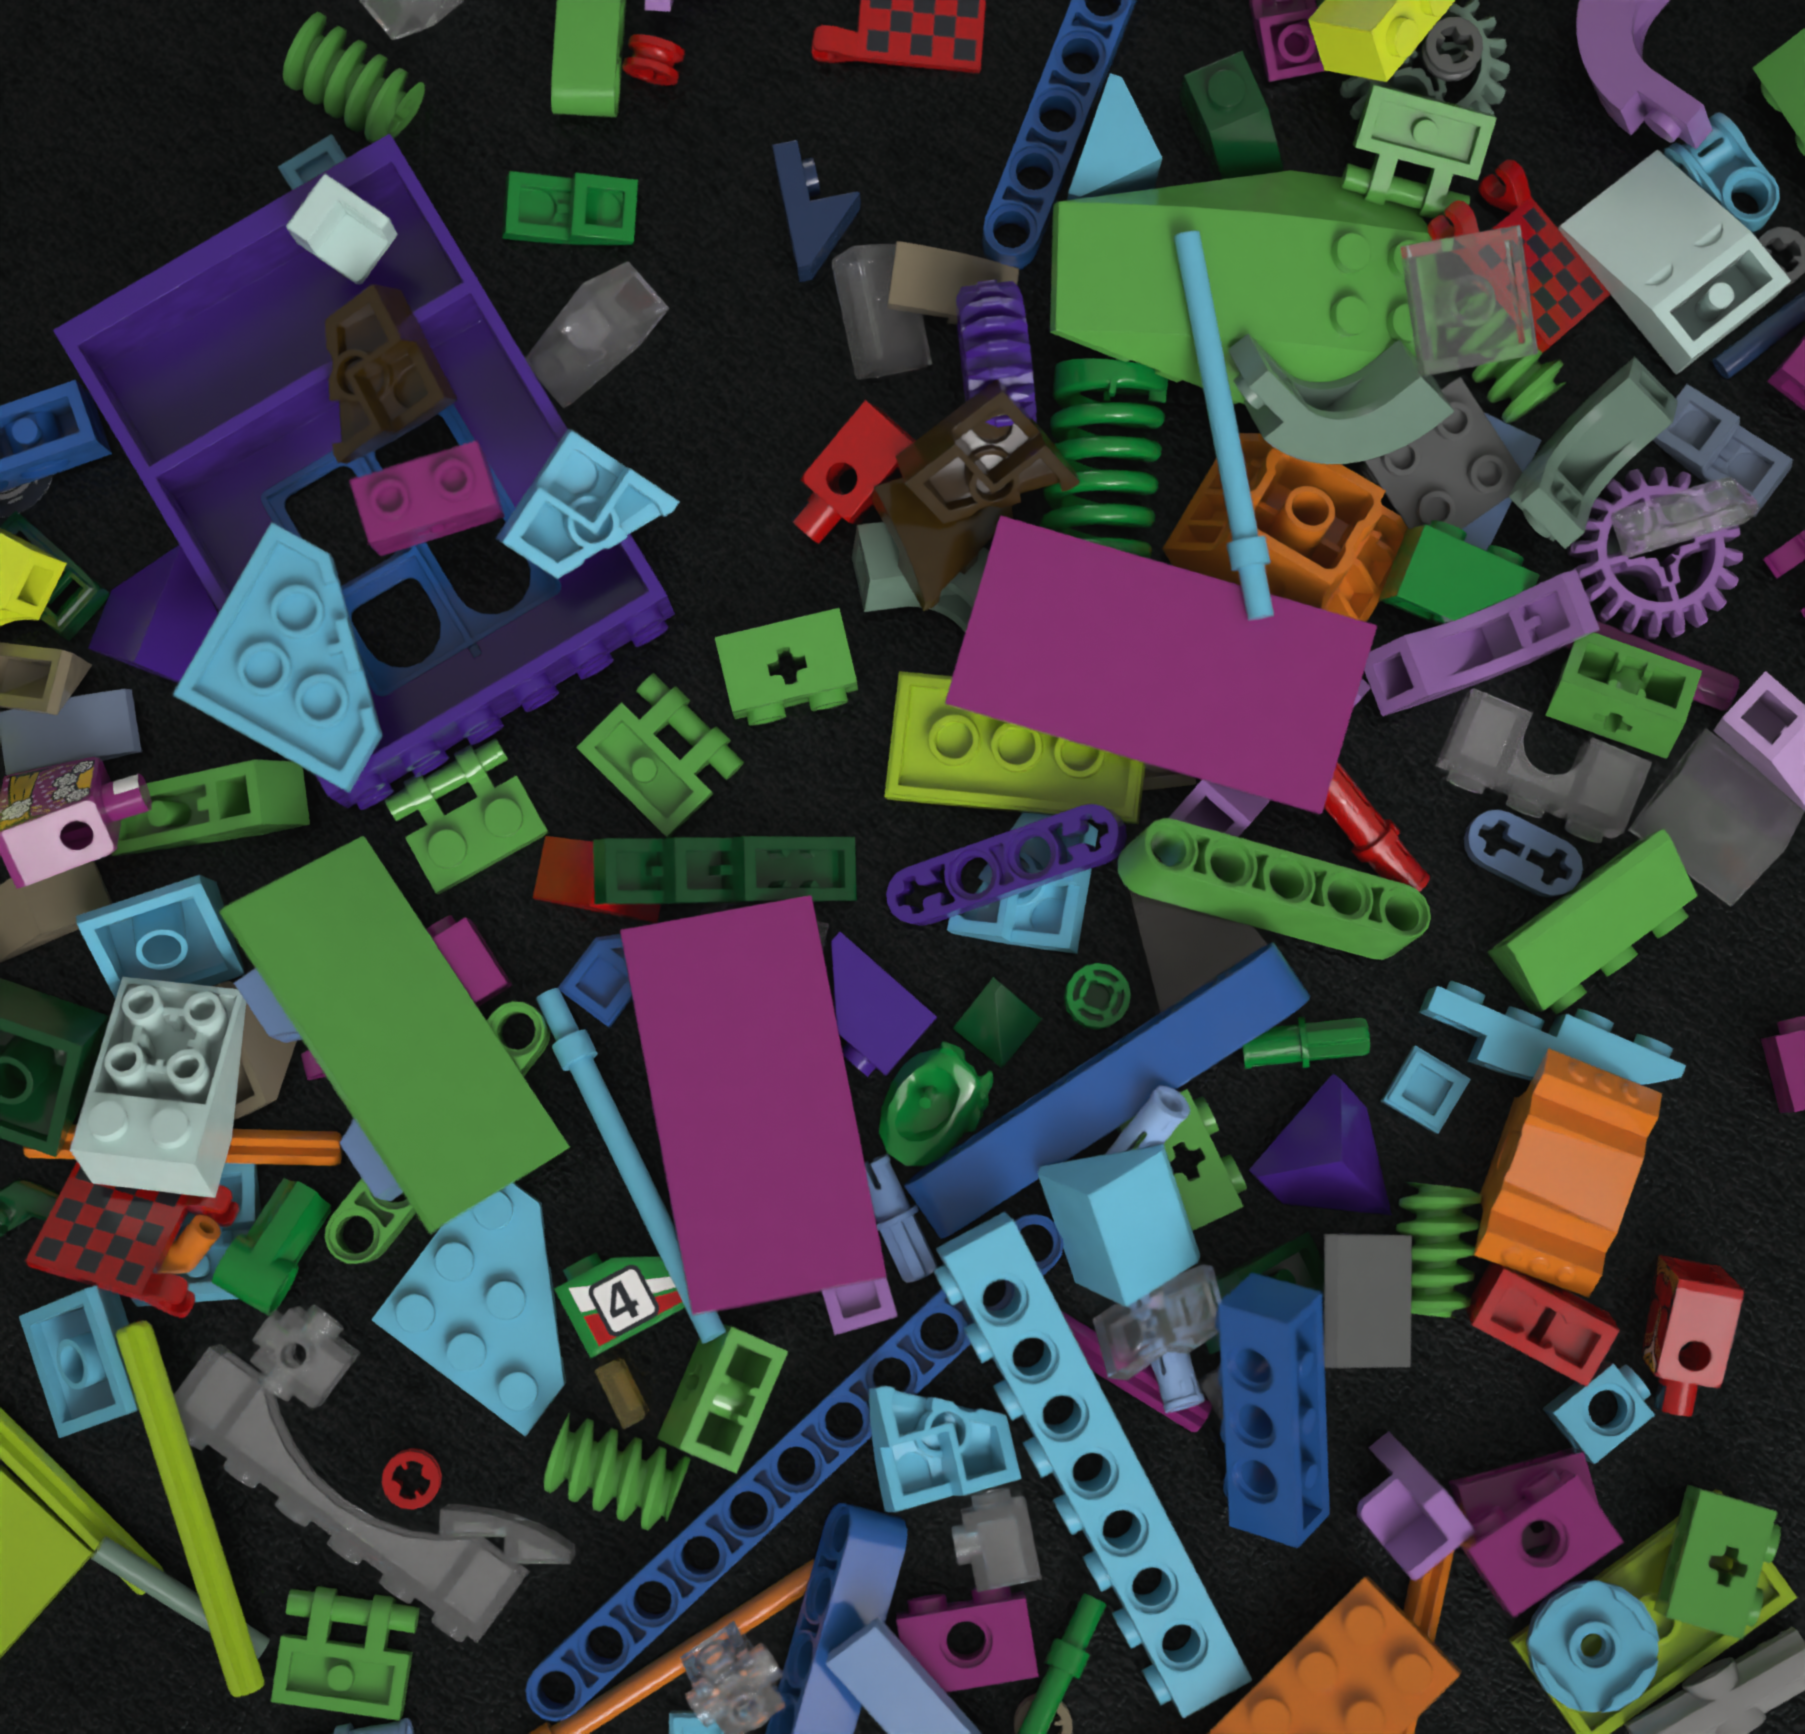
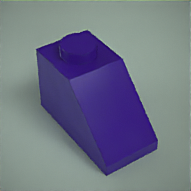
M839 932L831 942L836 1022L839 1036L847 1042L842 1047V1053L847 1060L867 1077L875 1068L887 1076L934 1023L937 1017L846 936Z

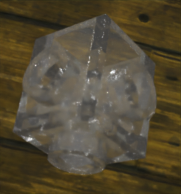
M312 1305L308 1312L299 1306L290 1308L285 1315L281 1314L278 1310L270 1315L253 1338V1342L260 1348L250 1362L262 1370L257 1379L272 1393L285 1401H289L295 1395L310 1408H314L323 1404L360 1355V1352L338 1336L344 1327L335 1318L315 1305ZM297 1343H300L306 1350V1360L304 1363L300 1362L295 1355Z
M735 1621L680 1657L694 1688L685 1694L686 1698L705 1727H709L716 1722L724 1734H745L765 1724L773 1714L786 1706L775 1683L776 1680L783 1676L778 1663L763 1643L754 1647Z

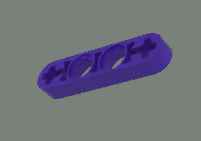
M1095 804L1081 805L902 869L889 882L886 892L887 904L892 914L900 921L920 926L933 924L1110 862L1124 848L1127 838L1126 826L1121 817L1112 809ZM1091 818L1095 823L1108 825L1109 833L1100 838L1101 849L1096 850L1093 845L1079 843L1068 847L1067 850L1072 855L1073 860L1067 862L1066 846L1057 833L1058 828L1062 827L1063 836L1074 838L1089 831L1088 820ZM1033 837H1042L1047 841L1051 850L1049 864L1038 873H1029L1020 862L1021 847L1027 840ZM981 857L991 867V882L984 891L971 894L962 884V870L968 861ZM944 868H945V871H944L945 879H944L943 876L940 874V870H942V869H944ZM916 880L918 885L934 887L945 883L955 901L950 903V894L940 892L923 900L924 910L921 912L919 907L907 905L905 897L914 892L912 882Z

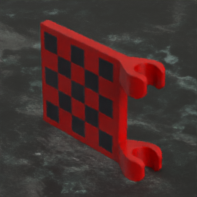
M860 0L858 33L840 27L821 25L814 32L812 56L815 60L821 62L862 61L979 73L981 70L986 0Z
M1506 160L1495 171L1497 176L1504 181L1505 186L1500 184L1495 175L1491 174L1480 182L1479 192L1488 203L1511 213L1484 236L1480 237L1474 212L1464 201L1457 200L1445 208V216L1438 215L1429 223L1428 233L1435 243L1462 256L1543 353L1606 299L1610 293L1569 241L1533 200L1522 167L1516 161ZM1446 217L1453 222L1454 227L1448 223Z
M77 1161L26 1259V1263L29 1267L91 1286L98 1285L101 1289L144 1301L168 1314L183 1318L189 1314L196 1300L195 1294L187 1291L189 1284L183 1277L171 1273L158 1272L188 1212L194 1215L208 1216L218 1226L227 1228L235 1221L240 1207L236 1202L232 1201V1192L222 1185L218 1186L216 1196L212 1198L94 1184Z

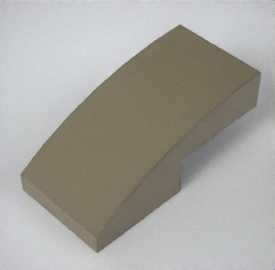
M897 241L887 309L946 317L949 324L957 325L956 297L961 287L976 285L977 281L997 279V282L1013 281L1017 285L1019 269L972 255Z

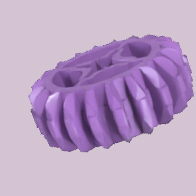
M1656 467L1651 472L1648 485L1641 472L1635 469L1626 475V489L1615 479H1611L1604 487L1603 492L1606 500L1601 497L1596 498L1589 514L1593 519L1588 518L1585 532L1581 535L1588 539V541L1580 540L1568 546L1569 556L1586 559V564H1582L1573 570L1577 571L1580 581L1589 578L1593 586L1585 591L1589 603L1599 596L1606 603L1598 613L1597 618L1599 621L1605 623L1616 612H1619L1623 615L1619 628L1621 632L1630 634L1637 626L1638 621L1642 620L1643 634L1645 639L1653 640L1659 636L1663 621L1667 632L1674 638L1685 632L1684 618L1691 625L1698 628L1708 621L1704 606L1714 611H1719L1724 607L1726 600L1717 588L1732 589L1737 585L1738 577L1731 571L1723 568V566L1737 565L1742 561L1743 553L1737 549L1725 548V543L1740 535V528L1733 525L1721 528L1718 520L1724 517L1730 511L1727 503H1721L1711 510L1704 503L1712 494L1713 488L1710 485L1704 484L1693 495L1687 491L1691 482L1689 473L1681 472L1673 481L1672 486H1668L1665 468ZM1653 506L1662 507L1678 514L1693 530L1679 532L1671 529L1665 523L1661 511H1654ZM1632 509L1635 522L1630 525L1632 532L1630 547L1623 548L1618 553L1607 556L1608 534L1614 520L1620 513ZM1650 543L1654 549L1664 548L1665 551L1678 548L1660 563L1656 558L1646 559L1645 556L1632 559ZM1702 551V568L1699 579L1689 595L1679 599L1675 585L1680 582L1678 571L1680 560L1688 558L1693 553ZM1633 575L1640 578L1645 583L1649 595L1656 596L1658 602L1649 601L1634 595L1616 577Z

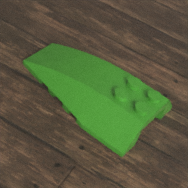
M1292 170L1059 201L1053 204L1050 333L1124 362L1136 361L1155 369V374L1172 381L1179 382L1184 380L1203 388L1174 236L1177 234L1199 231L1233 405L1239 402L1244 404L1243 401L1246 399L1234 383L1233 379L1240 374V371L1228 349L1247 334L1287 373L1309 382L1334 381L1354 374L1372 362L1398 340L1427 368L1431 357L1433 239L1428 233L1427 224L1418 215L1416 208L1385 200L1383 205L1364 200V194L1342 189L1341 177Z

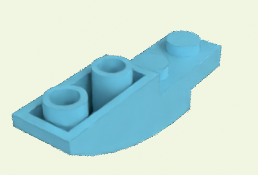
M1454 981L1449 982L1447 989L1439 986L1430 988L1419 1013L1477 1037L1468 1059L1469 1062L1501 1074L1532 1081L1548 1048L1640 1085L1681 1078L1686 1065L1670 1059L1673 1049L1668 1045L1640 1034L1636 1035L1634 1042L1610 1033L1613 1022L1592 1012L1577 1009L1574 1017L1568 1014L1556 1016L1549 1034L1541 1031L1545 1021L1539 1017L1510 1006L1506 1014L1503 1015L1482 1005L1485 998L1484 994Z

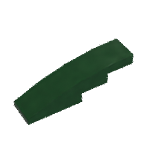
M742 836L733 838L674 837L665 839L605 838L593 840L595 904L771 903L809 895L812 896L813 902L857 900L855 837Z

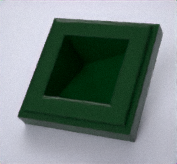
M993 977L952 1029L1002 1069L1042 1018Z

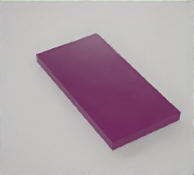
M1000 516L945 705L1302 810L1322 814L1377 625L1271 594L1274 615L1258 620H1248L1242 586Z
M803 896L620 930L692 1316L885 1279L887 1276L812 896Z

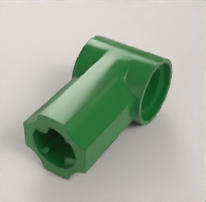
M284 1178L247 1235L239 1234L230 1244L214 1272L212 1283L270 1316L279 1307L290 1290L298 1273L299 1266L297 1263L331 1213V1205L310 1187L299 1181L294 1182Z

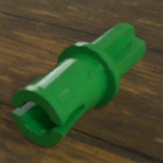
M1299 1017L1298 1024L1271 1027L1242 1046L1245 1069H1250L1254 1066L1302 1062L1303 1068L1310 1067L1309 1061L1366 1055L1370 1051L1368 1024L1366 1019L1363 1018L1305 1023L1304 1017Z

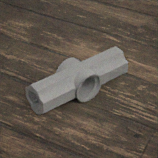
M1791 1627L1784 1632L1782 1631L1774 1638L1759 1644L1756 1648L1735 1660L1728 1657L1713 1662L1688 1677L1682 1684L1683 1690L1628 1720L1624 1725L1629 1734H1748L1764 1722L1766 1712L1805 1690V1641L1799 1632Z

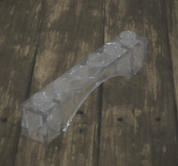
M222 1344L211 1346L207 1349L175 1393L174 1399L190 1445L203 1450L208 1444L227 1458L223 1467L233 1477L251 1488H255L259 1482L279 1496L275 1506L282 1513L302 1526L306 1527L310 1521L320 1526L332 1535L327 1544L336 1553L356 1565H359L362 1559L366 1560L383 1573L379 1582L384 1588L406 1603H411L415 1597L436 1612L431 1618L432 1622L455 1640L463 1642L469 1636L475 1642H478L530 1573L529 1570L480 1534L442 1535L408 1530L377 1519L343 1499L316 1474L296 1447L280 1413L272 1381Z

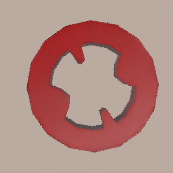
M642 34L632 35L628 46L633 51V55L624 59L623 70L629 75L646 82L660 85L676 84L679 74L674 69V65L683 61L684 50L675 43L662 38Z
M416 1448L401 1450L391 1458L383 1471L382 1485L384 1493L392 1503L400 1508L412 1510L424 1507L433 1500L440 1488L442 1479L440 1465L434 1456L425 1450ZM409 1461L422 1464L421 1475L425 1479L430 1480L428 1490L423 1493L420 1487H418L415 1491V1496H408L402 1493L403 1482L399 1478L394 1477L396 1468L401 1464L403 1469L407 1470Z

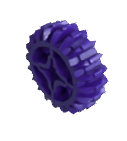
M997 279L977 281L976 285L961 287L956 297V314L965 401L967 402L991 382L998 379L1007 388L1009 396L1015 402L1018 401L1029 417L1033 418L1037 423L1033 367L1025 307L1020 289L1013 281L997 282ZM1007 415L993 417L985 422L996 427L1013 426L1015 424Z

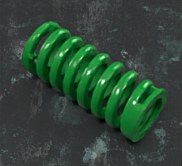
M1072 359L1056 364L1052 397L1062 409L1050 418L1049 431L1054 439L1060 442L1055 444V446L1076 472L1080 483L1071 490L1063 492L1059 483L1043 488L1042 497L1047 505L1054 510L1043 515L1039 527L1149 559L1152 556V547L1147 542L1123 538H1101L1078 532L1070 527L1103 524L1125 528H1149L1155 522L1153 510L1136 505L1100 504L1072 494L1099 490L1129 495H1151L1155 493L1158 489L1159 481L1152 474L1128 470H1100L1080 464L1075 460L1104 457L1123 461L1153 462L1161 456V445L1154 440L1145 438L1099 436L1077 427L1098 423L1137 429L1160 427L1165 419L1162 409L1147 404L1110 402V397H1115V395H1149L1148 401L1165 403L1168 387L1167 378L1155 374V369L1146 365L1121 360ZM1080 392L1104 393L1103 402L1086 398L1080 395Z

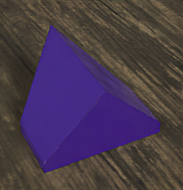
M180 544L111 590L88 647L90 650L171 681L181 682L219 614Z
M1332 1074L1249 1171L1283 1204L1392 1216L1367 1108L1339 1077Z

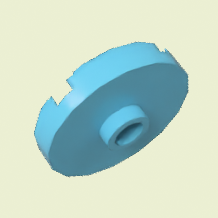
M1595 1579L1567 1583L1546 1596L1531 1618L1526 1639L1530 1668L1542 1688L1571 1709L1591 1713L1598 1711L1603 1713L1621 1709L1641 1696L1654 1678L1659 1660L1657 1659L1659 1650L1657 1641L1659 1642L1655 1622L1641 1601L1615 1584ZM1588 1634H1598L1602 1642L1600 1651L1593 1656H1584L1580 1647L1582 1639Z

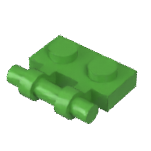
M1371 82L1353 145L1355 148L1376 153L1375 160L1371 169L1347 164L1342 176L1341 188L1364 194L1365 201L1383 205L1385 200L1417 208L1419 216L1434 219L1438 215L1445 216V208L1454 201H1464L1469 205L1470 196L1448 190L1452 176L1456 174L1478 180L1497 117L1490 113ZM1398 159L1430 167L1431 170L1426 183L1423 184L1393 176Z
M653 673L637 689V692L652 706L640 720L621 702L576 748L667 838H670L713 795L712 791L696 775L705 766L710 764L728 780L738 771L744 761L727 746L730 739L718 727L711 730L687 706L690 699L678 687L670 689ZM668 724L693 747L681 760L656 737Z
M497 738L476 749H473L470 744L454 753L456 760L426 777H415L414 775L404 781L406 788L384 799L396 821L416 810H419L427 825L405 838L435 893L438 895L549 834L546 825L518 776L509 779L497 787L494 786L487 771L508 760ZM469 782L477 798L445 815L437 799Z
M317 1586L315 1592L291 1589L288 1595L286 1614L310 1618L307 1636L285 1633L281 1636L271 1702L400 1720L404 1712L413 1652L387 1648L390 1630L416 1632L419 1607L395 1604V1597L376 1594L373 1601L338 1596V1589ZM333 1621L368 1626L365 1645L330 1640Z

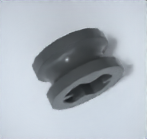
M1447 17L1437 22L1429 31L1422 48L1423 63L1427 71L1435 78L1446 82L1459 81L1467 77L1475 69L1483 51V38L1478 28L1469 20L1460 17ZM1444 36H1452L1456 45H1467L1469 50H1464L1460 63H1453L1449 54H1438L1436 48H1441L1445 40Z
M1777 227L1768 230L1758 239L1764 248L1772 245L1776 251H1783L1787 248L1792 253L1793 258L1786 264L1792 271L1786 272L1780 266L1791 280L1786 287L1791 286L1805 272V238L1791 228ZM1765 248L1766 251L1770 254L1771 250Z

